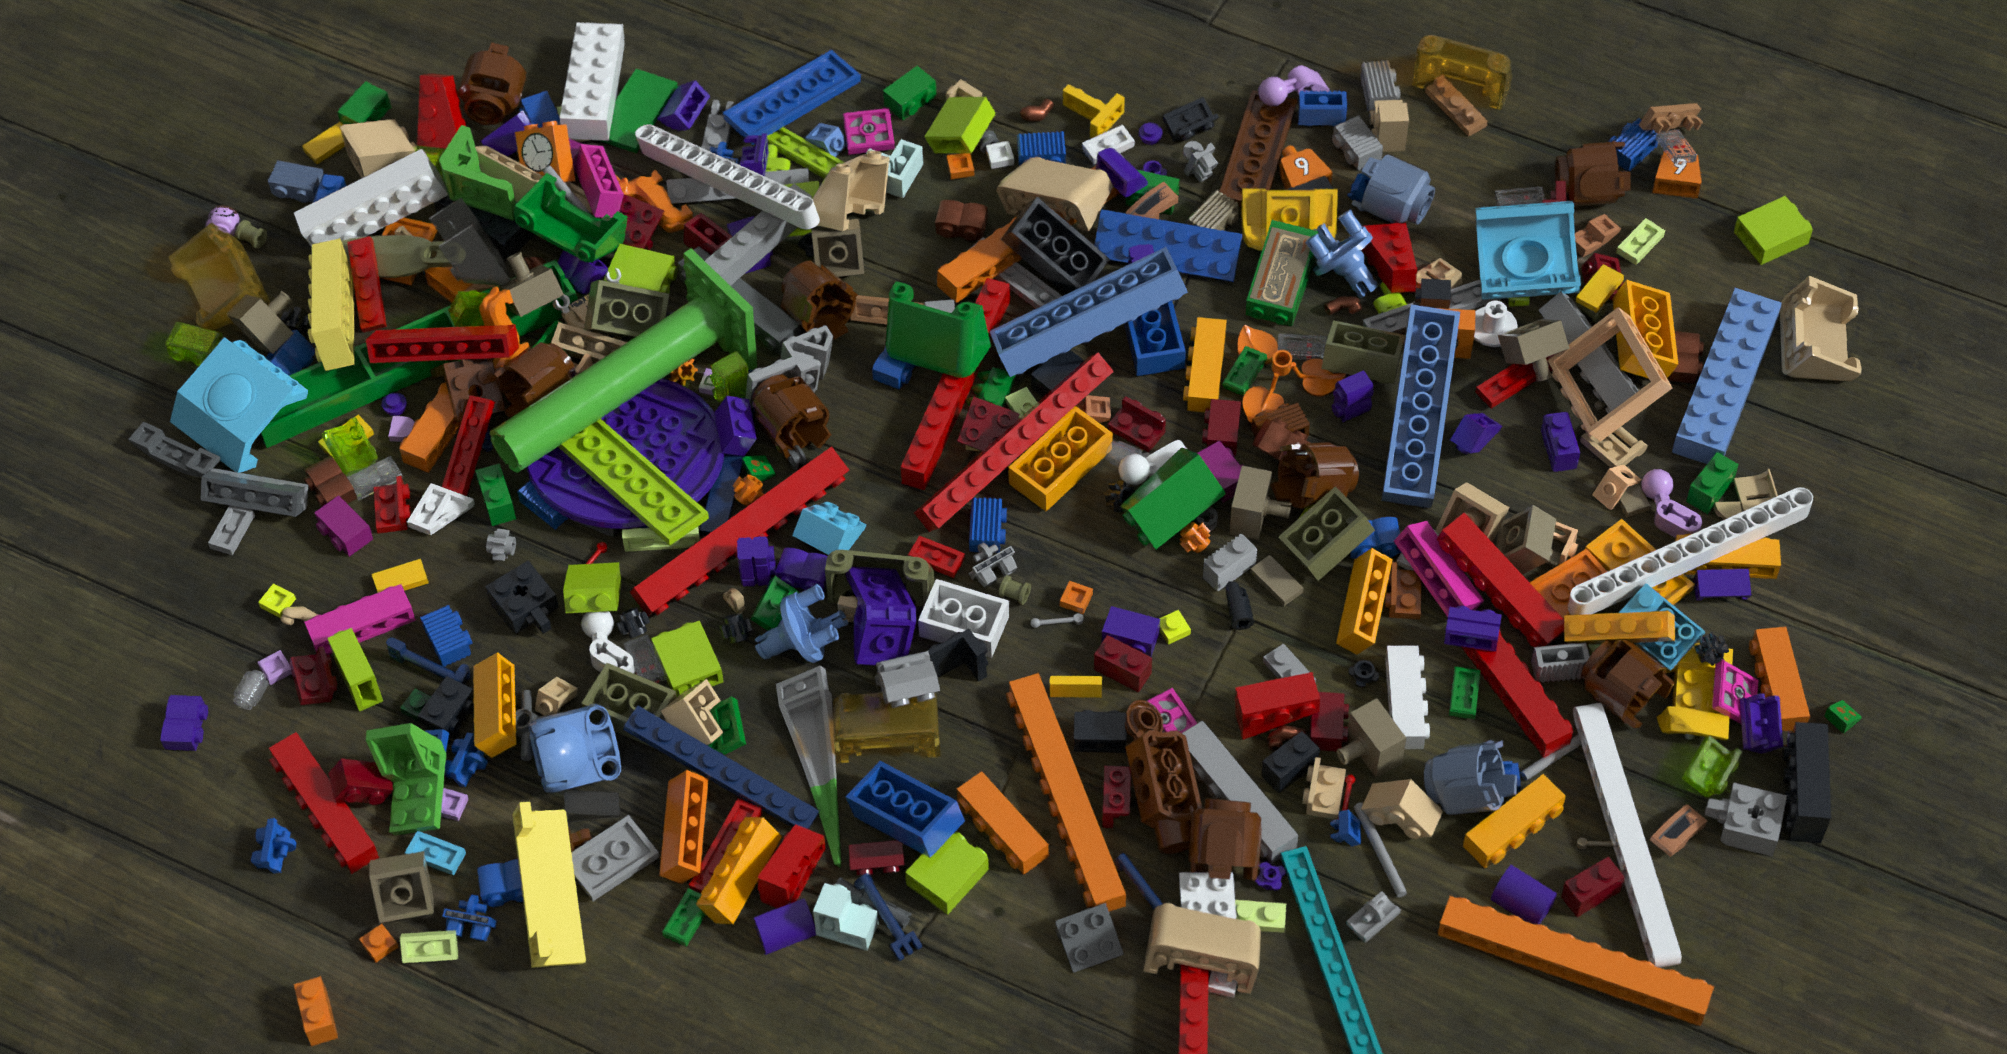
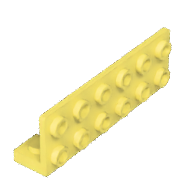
M520 802L512 816L532 967L584 964L586 958L566 811H531L530 802Z

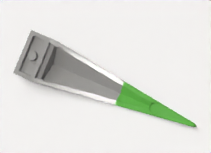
M818 666L777 683L776 689L779 707L802 763L817 809L819 810L834 864L841 867L832 694L829 692L826 670L822 666Z

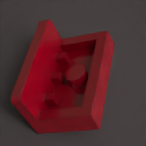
M898 840L849 846L851 872H856V876H862L866 873L871 875L872 870L883 869V873L899 872V867H904L902 842Z

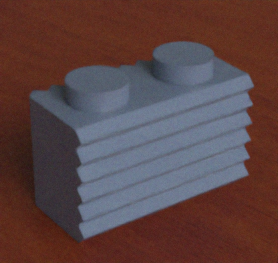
M277 161L272 175L268 179V183L274 196L279 198H295L300 202H313L324 173L320 168Z

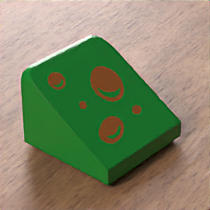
M746 456L742 458L743 468L747 475H752L761 482L776 476L766 456Z
M1843 700L1829 706L1824 715L1843 734L1862 719V716Z

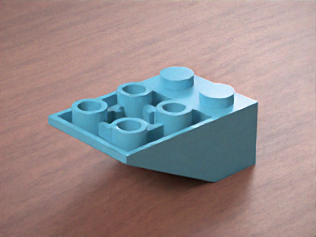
M1645 583L1619 613L1669 611L1675 615V641L1634 643L1671 671L1699 640V637L1703 636L1705 631Z

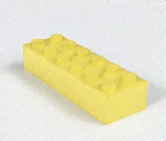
M341 239L312 244V254L309 255L312 269L308 270L311 284H308L311 296L308 299L311 311L308 314L311 327L308 329L310 342L315 343L316 358L318 362L323 363L325 371L354 365V283L351 266Z

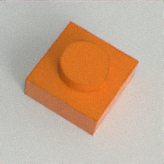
M970 153L947 155L951 179L974 176Z
M1069 581L1060 599V606L1084 614L1093 595V589Z
M380 924L359 939L375 962H378L398 948L397 942L383 924Z

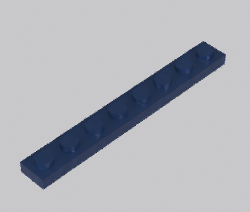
M640 706L636 707L624 725V731L708 778L748 803L761 807L762 811L791 828L796 824L809 829L819 814L818 809Z

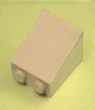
M395 119L340 126L347 155L361 179L418 151L414 142L410 143L408 141L409 136L404 126L399 127Z

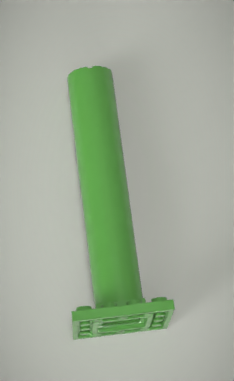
M692 248L683 253L688 303L491 430L490 435L492 436L493 446L505 464H508L511 470L518 473L716 342L719 343L725 352L728 351L734 357L739 366H744L750 370L756 369L757 356L753 307Z

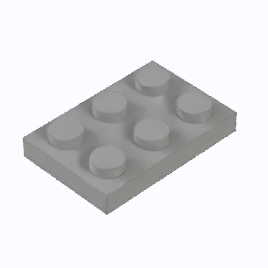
M629 815L571 852L575 879L592 901H595L659 858V852Z

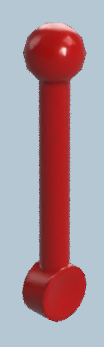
M605 542L597 544L596 552L586 564H592L600 553L607 551V544Z
M1353 775L1345 777L1347 785L1342 811L1348 810L1351 787L1355 783Z

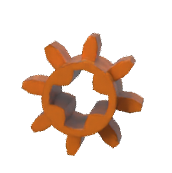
M690 359L669 373L671 376L669 381H678V384L685 386L686 380L694 381L693 376L698 371L692 364L694 359Z
M747 475L744 479L738 477L733 484L734 491L736 492L734 497L740 503L749 506L764 495L763 489H761L763 483L752 475Z
M1190 522L1180 531L1182 536L1180 538V545L1187 553L1191 549L1199 553L1210 543L1208 539L1210 537V530L1203 522L1200 525Z

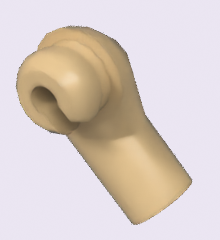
M303 606L286 607L282 611L283 615L280 617V620L284 624L292 625L294 619H301L305 622L317 614Z

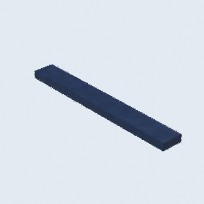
M740 368L733 397L745 398L748 374L753 370ZM751 408L754 423L756 412L754 408ZM724 455L720 474L710 489L705 509L708 512L709 519L702 523L701 535L707 536L731 518L735 502L734 494L736 493L733 484L738 477H741L743 469L742 458L745 456Z

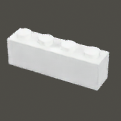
M1387 646L1385 664L1389 715L1407 738L1405 749H1423L1425 739L1430 737L1429 723L1424 722V716L1428 715V703L1423 701L1422 694L1426 693V679L1421 678L1420 672L1424 671V656H1419L1418 646Z

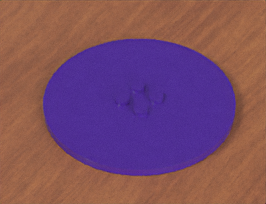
M661 378L601 418L696 502L705 496L720 474L725 453L721 451L715 412L700 396L680 384ZM556 447L526 467L529 479L538 495L551 508L563 516L586 525L602 528L626 529L647 526L559 447Z

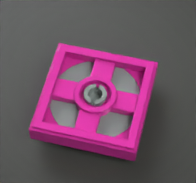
M889 108L843 113L848 154L865 153L869 148L875 151L895 149Z
M1722 660L1715 664L1712 708L1742 725L1740 699L1758 694V679Z
M1173 688L1148 700L1158 709L1162 716L1163 733L1170 730H1177L1183 733L1198 724Z

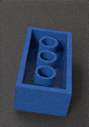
M1172 300L1154 311H1148L1138 316L1135 320L1124 323L1137 376L1185 368L1186 351Z
M879 761L846 796L854 817L929 858L935 854L965 821L956 800L882 761Z

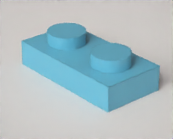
M420 831L416 832L405 851V854L424 851L427 866L451 875L455 874L466 855L464 848Z

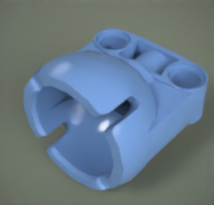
M590 704L583 708L539 718L529 723L528 729L538 774L543 777L541 783L545 793H557L604 780H614L620 775V754L614 728L608 711L601 705ZM593 710H600L602 713V718L597 723H591L589 720V715ZM606 761H612L614 764V769L609 774H603L601 771L602 764Z

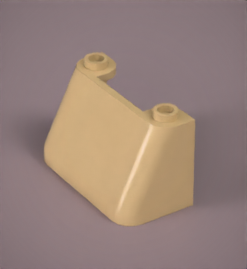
M870 150L867 151V154L842 164H836L835 167L831 168L812 198L820 218L818 226L845 231L849 226V219H846V217L851 212L865 214V210L875 211V214L883 213L890 157L882 156L879 151Z
M1035 157L1029 158L1002 179L996 190L1007 214L1018 216L1027 203L1038 197L1052 210L1062 212L1065 220H1070L1072 217L1078 221V229L1090 231L1113 186L1107 173L1103 170H1093Z
M1808 276L1791 290L1781 302L1782 372L1792 378L1852 381L1861 374L1862 367L1858 358L1847 357L1846 324L1858 314L1857 295Z
M1164 903L1155 908L1152 916L1143 971L1157 974L1160 966L1167 965V969L1172 970L1174 963L1222 972L1227 974L1226 981L1232 982L1234 979L1238 983L1237 991L1251 994L1259 969L1261 929L1250 920L1243 921Z

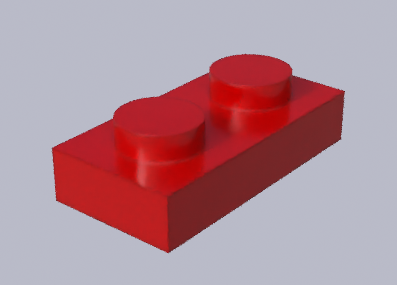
M922 536L917 538L908 554L911 557L923 558L934 571L952 578L955 577L965 560V553Z

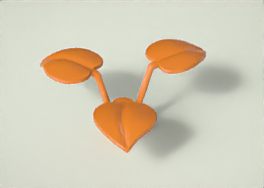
M1244 325L1240 332L1238 355H1240L1245 346L1267 354L1265 364L1269 365L1272 363L1271 369L1274 373L1269 391L1265 387L1256 386L1250 388L1243 397V410L1248 422L1251 424L1252 418L1263 411L1269 413L1277 410L1279 406L1284 404L1283 397L1273 392L1278 377L1289 374L1291 369H1293L1298 378L1303 379L1302 385L1304 390L1314 396L1330 394L1335 389L1336 382L1344 379L1346 376L1344 373H1331L1328 370L1321 369L1322 359L1305 361L1302 364V373H1300L1296 363L1292 362V355L1286 350H1278L1277 341L1272 335Z

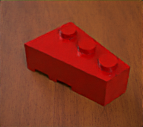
M432 73L420 75L417 146L447 148L460 126H466L465 120L461 116L460 101L452 75Z
M1406 223L1365 226L1367 231L1373 236V239L1361 251L1367 256V262L1370 266L1374 265L1378 271V276L1391 293L1415 291L1417 266Z
M1312 672L1235 688V714L1242 740L1320 712V696Z
M796 824L790 832L786 833L783 842L757 877L761 902L778 909L798 900L826 849L823 835Z

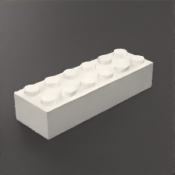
M577 23L560 113V125L567 124L569 139L609 141L625 45L623 25Z
M420 149L294 212L301 234L312 246V244L335 239L343 241L373 234L377 230L395 223L399 219L415 213L433 202L439 201L447 196L448 193L440 173L425 152Z

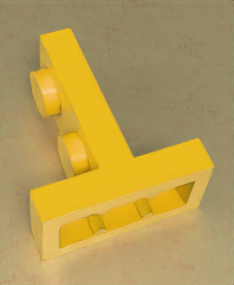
M1069 84L1063 89V105L1091 120L1090 138L1106 133L1124 113L1125 97L1118 93L1105 105L1099 99H1094L1082 90L1076 89Z

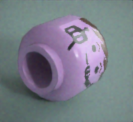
M216 206L212 208L208 215L206 230L217 240H229L235 236L236 228L239 225V215L229 206Z

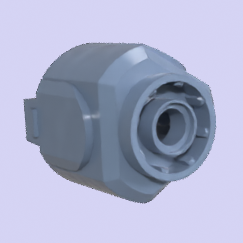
M1389 154L1382 160L1370 157L1361 171L1363 175L1370 178L1362 203L1353 200L1352 205L1358 207L1361 211H1367L1391 223L1420 224L1428 212L1435 194V187L1429 185L1431 179L1428 172Z
M1489 740L1484 743L1459 745L1449 749L1448 752L1429 759L1424 770V783L1428 797L1435 804H1441L1443 811L1448 815L1498 810L1504 801V797L1516 795L1517 776L1515 774H1505L1503 761L1498 748L1503 746V742Z

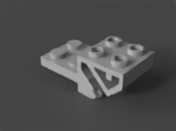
M826 325L820 328H813L800 336L788 338L782 344L780 360L765 368H757L748 374L745 399H749L751 408H754L752 397L755 390L762 382L774 375L782 374L787 378L802 377L813 392L817 390L818 380L823 379L829 365L833 335Z
M928 651L876 663L878 672L875 676L876 686H881L885 705L891 703L892 708L909 704L908 699L917 698V702L931 700L935 698L934 693L940 691L933 663L930 662Z

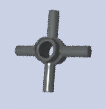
M523 690L521 692V709L515 712L516 736L521 738V760L529 761L531 760L532 747L528 725L536 719L551 715L538 717L532 713V692L530 690Z

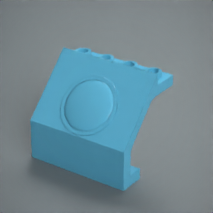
M1573 201L1475 208L1482 300L1555 295L1560 291L1565 294L1580 293L1579 286H1581L1576 254Z
M224 337L177 391L170 422L207 451L218 455L220 461L233 471L241 473L256 467L258 459L250 454V449L258 435L281 408L306 399L308 390L300 385L298 381L284 373L279 367L268 361L263 355L248 346L246 342L242 340L230 342Z

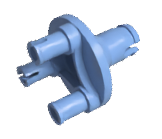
M1350 209L1338 217L1350 234L1349 238L1340 242L1335 240L1325 226V223H1323L1317 229H1313L1319 231L1318 234L1306 240L1305 244H1307L1317 259L1315 261L1317 265L1313 269L1317 276L1333 269L1336 274L1345 277L1351 288L1357 293L1356 295L1362 298L1367 290L1361 281L1364 282L1370 292L1378 287L1377 282L1374 281L1372 274L1364 264V254L1361 251L1373 239V236L1367 231L1365 226L1362 227Z
M816 584L801 593L795 592L782 598L780 604L782 620L779 626L765 632L762 636L759 635L755 639L756 642H760V644L755 646L756 650L763 659H770L772 656L781 654L789 649L798 650L806 660L815 663L824 657V646L839 639L837 629L848 625V620L843 621L847 617L842 610L824 619L813 617L807 606L824 599L823 590Z

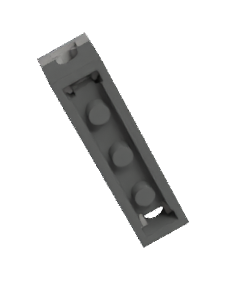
M214 468L202 476V501L295 517L307 508L308 484Z

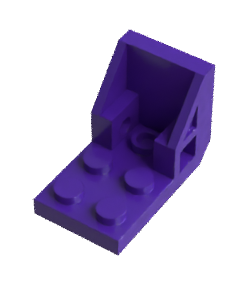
M851 567L845 576L858 600L854 616V660L856 664L876 665L878 662L908 656L916 624V608L897 570Z

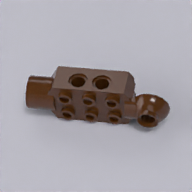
M1134 701L1129 705L1125 715V729L1134 740L1126 746V752L1142 823L1154 828L1160 853L1174 854L1189 850L1192 812L1197 808H1202L1187 738L1177 730L1163 733V719L1158 709L1148 701Z

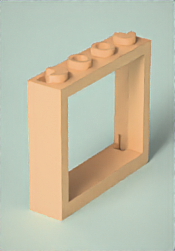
M1619 307L1570 343L1569 349L1557 353L1548 360L1553 369L1551 375L1557 382L1561 383L1562 388L1560 390L1562 394L1573 404L1571 406L1572 412L1583 422L1581 425L1582 429L1586 431L1589 437L1593 436L1599 441L1605 439L1672 389L1671 384L1633 320ZM1621 331L1651 382L1601 420L1597 421L1571 376L1569 369Z

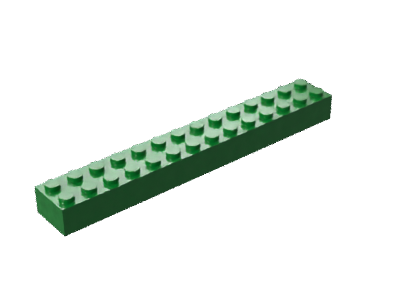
M553 260L544 264L543 266L552 269L563 294L569 297L570 304L576 301V292L568 279L565 278V274L557 261ZM493 287L397 329L485 326L479 306ZM561 297L555 299L558 301L560 306L564 305V301L561 299ZM553 301L521 317L510 312L505 303L506 314L513 325H516L519 337L563 318L561 315L563 312L553 307ZM365 342L354 347V365L325 371L323 363L319 362L290 375L292 379L298 381L300 385L308 390L307 397L281 408L263 429L260 436L266 448H269L432 376L430 371L432 368L460 360L370 363Z

